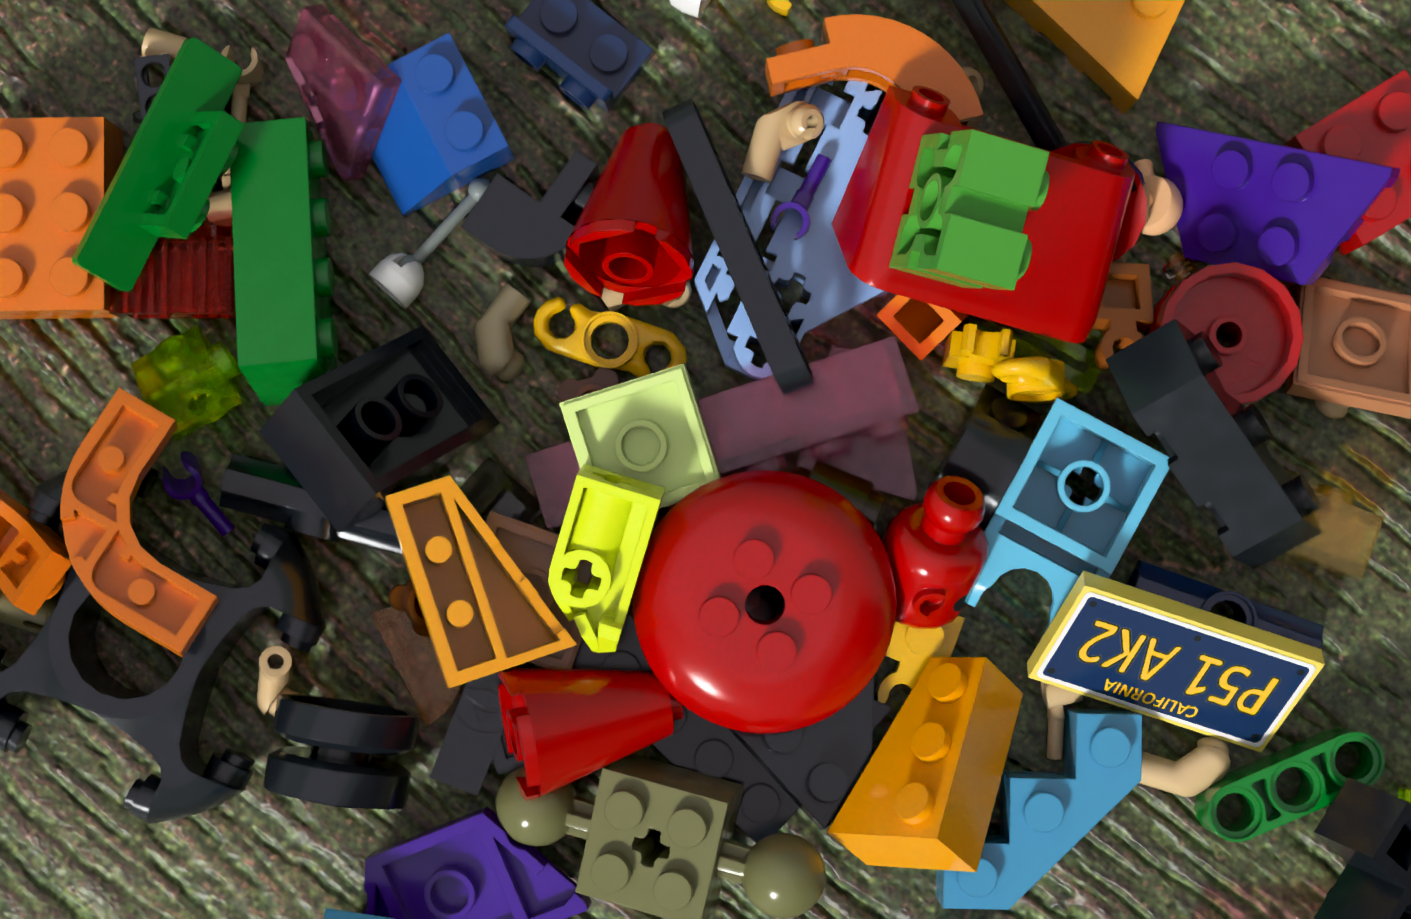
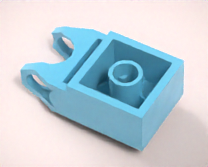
M1056 398L1035 436L1022 465L984 531L989 543L987 562L967 604L975 607L983 592L992 586L1002 574L1012 569L1026 568L1038 572L1048 581L1052 590L1053 600L1049 611V622L1043 633L1044 635L1083 570L1105 578H1109L1112 575L1169 470L1167 462L1169 457ZM1084 467L1091 469L1095 473L1092 483L1100 491L1094 501L1084 497L1082 504L1078 505L1070 501L1069 497L1071 496L1072 489L1064 483L1071 471L1080 475Z

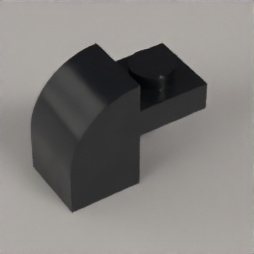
M576 150L540 202L497 173L461 227L469 237L498 257L512 264L524 267H543L560 262L565 259L566 243L574 228L568 221L573 214L579 217L596 185L595 182L600 176L598 165Z
M986 384L977 397L956 441L937 468L928 488L933 482L946 476H958L974 483L981 490L985 500V515L979 524L983 528L1022 465L1033 443L1031 437L1042 414L1018 401L1009 400L1006 394Z

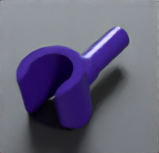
M818 154L791 202H784L776 207L771 216V227L773 230L777 226L783 211L796 209L803 217V225L797 232L794 240L804 237L809 231L811 219L808 209L814 200L813 196L832 163L828 157Z
M181 452V462L192 475L186 479H177L163 466L164 489L168 495L175 499H189L194 506L200 509L222 537L234 528V525L209 497V493L202 486L201 466L198 458L191 452Z

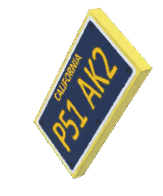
M1083 570L1027 661L1028 678L1262 753L1325 663L1322 650Z

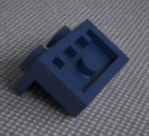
M532 0L519 18L512 15L504 24L509 38L514 41L509 47L510 51L537 72L545 65L563 79L559 85L561 91L585 110H589L593 104H596L608 114L654 56L652 48L590 0Z

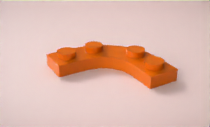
M118 388L80 444L67 470L60 503V519L62 521L64 540L75 572L98 604L125 625L183 658L219 603L218 597L162 565L140 546L133 531L132 504L142 480L178 426L175 419L125 390Z

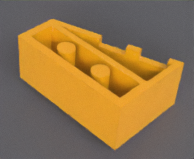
M1004 0L1037 33L1041 31L1069 57L1067 61L1081 74L1084 72L1112 98L1110 102L1124 115L1139 99L1185 0Z
M450 475L385 496V502L447 688H452L577 645L538 595L539 593L527 577L523 575L501 546L500 541Z
M931 657L827 833L866 865L977 872L1023 693L987 657Z

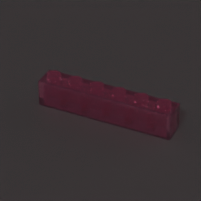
M892 336L809 363L816 383L787 396L783 395L774 375L698 399L697 402L721 477L745 468L748 471H779L787 468L784 456L808 448L812 459L830 455L849 448L845 436L867 429L871 430L873 440L910 429L907 417L919 413V409L896 337ZM571 441L525 455L547 529L562 527L575 479L580 470Z

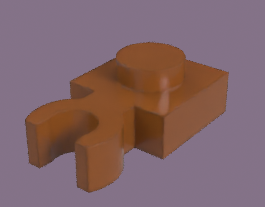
M1112 262L1098 318L1092 328L1094 330H1103V337L1094 352V360L1098 370L1108 369L1109 366L1106 359L1114 355L1113 348L1124 349L1143 338L1144 336L1140 332H1147L1154 322L1149 264Z

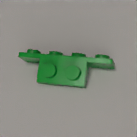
M186 38L72 257V262L75 266L119 291L129 292L133 289L159 237L187 239L190 233L200 227L209 212L210 201L208 197L218 177L223 175L232 166L239 150L236 141L245 124L223 110L242 74L240 66L198 38Z

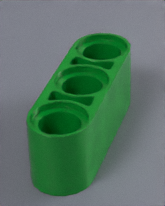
M1340 727L1327 729L1228 772L1223 780L1196 795L1194 804L1196 818L1205 829L1227 841L1242 842L1250 840L1330 805L1348 777L1369 786L1375 784L1384 771L1385 757L1383 749L1368 734ZM1352 741L1358 749V764L1350 773L1341 775L1335 765L1336 752L1343 744ZM1295 767L1301 778L1300 789L1291 799L1281 801L1275 788L1276 780L1282 771ZM1237 793L1243 804L1242 815L1232 825L1221 826L1216 815L1217 805L1221 798L1227 794Z

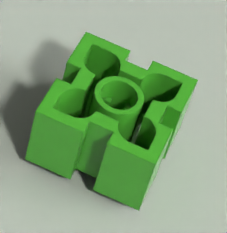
M974 129L952 131L951 135L944 133L922 135L909 188L914 189L908 214H902L889 268L962 288L983 289V287L995 290L1014 291L1017 280L1025 274L1030 263L1032 244L1028 239V235L1022 232L1028 210L1037 211L1047 196L1050 179L1049 173L1045 169L1050 152Z

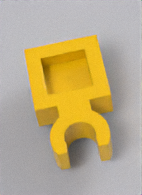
M971 323L964 325L963 332L953 330L945 342L942 367L957 369L956 377L963 380L984 383L994 382L995 376H993L991 371L992 366L1001 360L1014 358L1016 340L1012 339L1013 331L1002 329L1001 332H987L977 329V324Z
M957 616L953 622L936 629H916L895 621L892 638L885 656L897 660L898 663L895 671L886 674L878 683L876 700L885 704L889 698L890 690L897 684H906L912 690L931 657H951L965 618Z

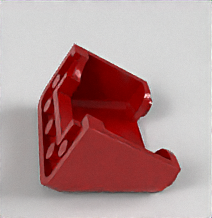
M889 85L831 223L851 273L866 284L886 292L1065 342H1085L1098 318L1135 178L1134 169L1128 162V154L1110 143L1094 140L1090 147H1076L1071 157L1048 151L1050 153L1045 170L1049 173V188L1042 206L1037 211L1028 210L1022 233L1028 235V239L1031 241L1032 254L1029 266L1025 274L1017 280L1014 291L995 290L983 287V289L962 288L889 268L902 214H908L914 189H910L909 185L922 135L935 133L951 135L952 131L974 129L998 136L962 125L954 112L948 108L950 100L934 89L914 86L912 91Z

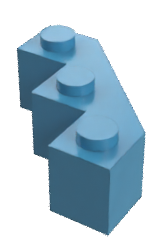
M1065 709L1064 772L1003 771L1000 785V835H986L977 872L936 870V899L942 908L1009 910L1141 781L1142 715L1130 710Z

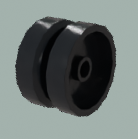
M302 694L278 695L273 729L288 740L312 746L311 748L282 747L269 753L263 787L280 795L334 807L403 809L407 804L411 773L401 764L373 757V754L402 755L416 748L421 716L414 712L354 700Z

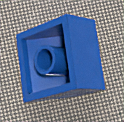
M450 33L393 61L345 104L404 217L471 183L474 179L480 178L515 160Z

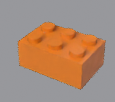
M105 117L0 118V320L124 318V291H119L75 266L72 262V257L123 160V130Z

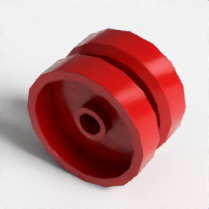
M1237 262L1207 266L1166 290L1153 307V324L1147 332H1144V336L1173 319H1176L1195 335L1203 331L1215 346L1222 360L1223 366L1216 369L1215 372L1225 392L1243 405L1256 402L1282 386L1297 366L1304 339L1300 310L1286 286L1263 269ZM1217 329L1219 336L1229 338V347L1226 348L1219 344L1216 338Z

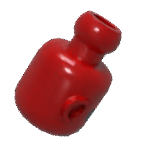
M946 476L936 480L926 490L923 503H917L902 509L886 528L881 541L888 554L894 574L897 603L895 621L916 629H936L953 622L967 605L987 562L989 549L988 540L983 529L979 526L985 515V500L981 490L969 480L958 476Z

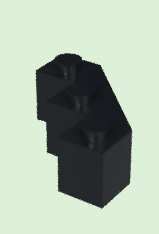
M1173 319L1106 359L1132 416L1147 437L1155 433L1162 442L1169 457L1167 459L1169 468L1196 506L1199 508L1205 504L1208 510L1214 514L1220 526L1217 529L1218 537L1232 557L1256 569L1323 533L1313 514L1321 509L1320 502L1313 488L1302 474L1294 477L1274 462L1264 443L1272 438L1267 422L1254 404L1245 407L1225 392L1215 372L1216 369L1223 366L1222 360L1215 346L1203 331L1195 335L1176 319Z
M1348 777L1314 831L1316 835L1348 863L1334 886L1328 891L1314 919H1411V804Z

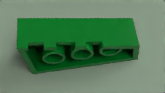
M306 117L244 123L245 125L236 141L239 146L238 154L230 167L238 367L265 407L281 405L295 388L337 368L338 339L331 305V296L335 294V280L331 259L327 257L325 238L332 234V221L328 199L322 198L320 178H326L329 175L328 154L324 139L315 140Z

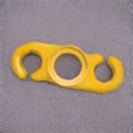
M557 296L545 301L537 309L533 320L534 335L546 350L599 369L628 371L637 378L649 375L651 372L646 363L645 355L647 350L654 345H663L670 352L671 361L665 369L687 363L686 347L673 332L618 312H596L589 310L580 303L573 304L570 307V313L575 322L572 334L567 337H556L550 331V319L554 314L566 308L565 300ZM604 324H617L628 334V347L618 358L604 359L598 356L592 348V336L596 329Z
M1042 356L1009 358L999 361L991 369L993 376L1006 383L1007 398L1009 400L1030 404L1054 402L1056 398L1062 401L1069 400L1078 393L1077 386L1070 380L1065 379V363L1060 360Z

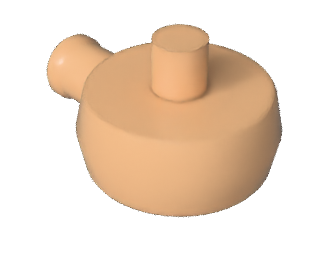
M1141 159L1136 161L1134 165L1141 171L1150 196L1148 222L1142 234L1157 236L1166 233L1176 225L1183 211V198L1172 181L1155 176L1151 160Z

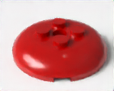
M753 470L718 478L700 486L673 506L651 534L633 593V617L641 649L650 668L666 690L683 706L711 723L728 729L760 734L793 731L813 725L830 717L850 703L868 685L886 655L893 634L897 606L894 574L888 554L877 532L861 511L834 489L816 480L799 474L775 470ZM760 585L775 587L782 593L784 598L782 612L771 620L762 621L754 619L748 613L745 606L748 594Z

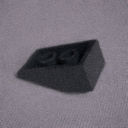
M422 325L295 388L259 431L337 532L341 533L385 507V496L412 488L493 431L500 422Z

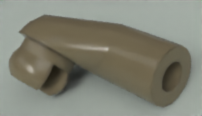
M505 283L480 317L474 329L479 365L487 375L495 374L501 381L515 379L524 367L523 355L514 349L511 329L531 303L528 298L507 283Z

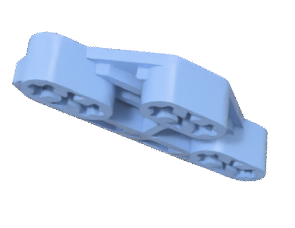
M847 82L843 92L854 96L852 103L819 88V86L784 94L779 107H782L791 102L804 101L818 107L824 116V132L807 164L805 172H809L818 154L824 155L832 161L808 209L811 219L809 231L804 237L794 240L797 232L802 228L803 217L796 209L785 210L766 249L767 253L777 258L773 262L763 257L775 287L778 285L782 288H787L792 280L798 281L803 285L801 296L809 300L806 305L796 302L788 314L792 326H801L796 335L799 343L804 334L874 297H881L890 293L866 284L851 273L831 225L868 138V135L863 132L865 128L864 120H869L872 117L880 96L884 92L875 87L876 90L867 91L870 84L864 82ZM804 143L781 152L772 183H764L744 176L736 197L755 241H757L775 202L778 204L791 202L795 192L801 187L804 178L780 166L783 161L793 166ZM714 238L694 282L726 368L752 381L759 383L772 382L775 380V377L768 362L764 364L763 368L756 367L752 364L754 353L746 348L749 342L754 344L760 343L742 301L726 332L715 300L717 297L719 302L728 300L735 285ZM727 333L738 337L736 342L730 340Z

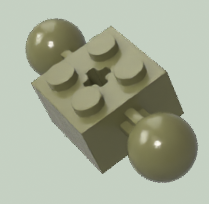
M630 754L602 768L595 801L577 797L572 783L540 798L526 801L521 795L516 776L526 777L524 766L514 770L503 780L496 795L495 811L498 822L511 839L522 845L530 847L547 846L560 840L566 834L586 839L575 890L576 893L665 919H708L717 907L723 879L743 884L748 899L758 910L771 917L783 919L797 917L810 910L820 899L825 887L826 870L823 859L818 850L803 837L791 833H777L761 839L754 846L732 840L744 785ZM653 829L661 832L660 843L668 847L660 845L654 839L651 832Z

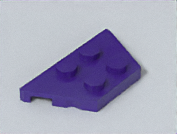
M1157 121L1155 130L1166 178L1176 185L1183 198V211L1177 222L1184 258L1214 265L1237 262L1263 269L1275 279L1301 285H1313L1332 262L1334 251L1341 243L1348 241L1364 222L1362 216L1385 188L1392 187L1398 179L1401 169L1169 122Z
M489 807L482 808L374 851L365 861L364 890L368 896L367 909L363 914L394 919H566L587 911L592 902L589 896L576 893L577 884L535 847L525 846L511 839L498 822L496 813Z

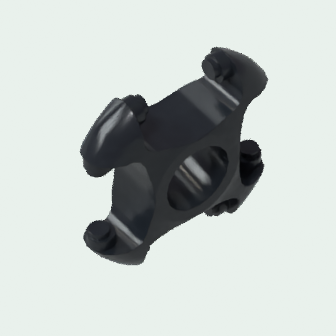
M150 468L141 482L134 501L138 497L144 499L149 495L157 480L158 470ZM67 470L36 486V490L28 504L31 507L27 514L28 517L48 527L57 529L59 523L62 522L60 519V503ZM264 523L252 542L250 551L256 554L255 565L265 569L261 580L250 587L221 581L188 570L155 549L135 533L140 546L159 563L216 595L219 600L214 611L182 658L178 670L166 685L148 694L126 688L108 674L98 656L95 636L100 614L104 608L87 591L73 566H71L57 606L35 640L14 665L8 667L1 663L7 648L0 644V750L4 752L10 750L17 754L25 745L31 733L32 725L26 723L28 712L16 706L21 696L26 692L57 698L94 712L127 733L153 755L160 766L161 778L154 774H150L145 781L138 778L130 788L123 807L130 810V814L146 821L147 824L173 821L199 814L219 806L244 792L254 772L252 767L255 760L237 750L226 748L223 754L213 752L206 765L199 754V735L219 670L240 638L262 612L270 607L282 612L276 624V628L283 632L280 640L306 653L310 652L313 645H317L324 629H326L323 600L317 577L305 550L294 532H290L276 524L270 526Z

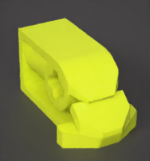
M583 464L575 479L549 568L548 583L556 603L569 622L575 620L581 637L591 651L596 653L616 652L665 488ZM581 560L593 563L591 568L593 576L589 584L577 580L578 570L576 567Z

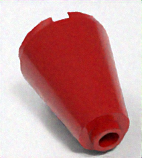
M643 123L632 126L622 133L567 240L564 266L572 280L589 293L602 297L603 289L606 288L624 293L623 304L635 306L657 305L679 298L685 292L687 281L692 278L695 266L685 168L668 129L660 124Z
M510 668L498 672V676L503 683L498 685V697L508 753H514L517 762L523 760L526 777L516 776L521 795L526 801L540 798L672 735L674 721L683 718L682 704L666 690L653 671Z

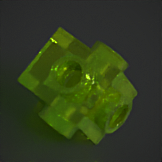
M198 325L180 335L166 338L153 351L131 363L143 401L176 420L178 428L172 435L175 441L206 423L219 420L230 409L242 403L233 379L241 374L238 363L223 341L212 345Z

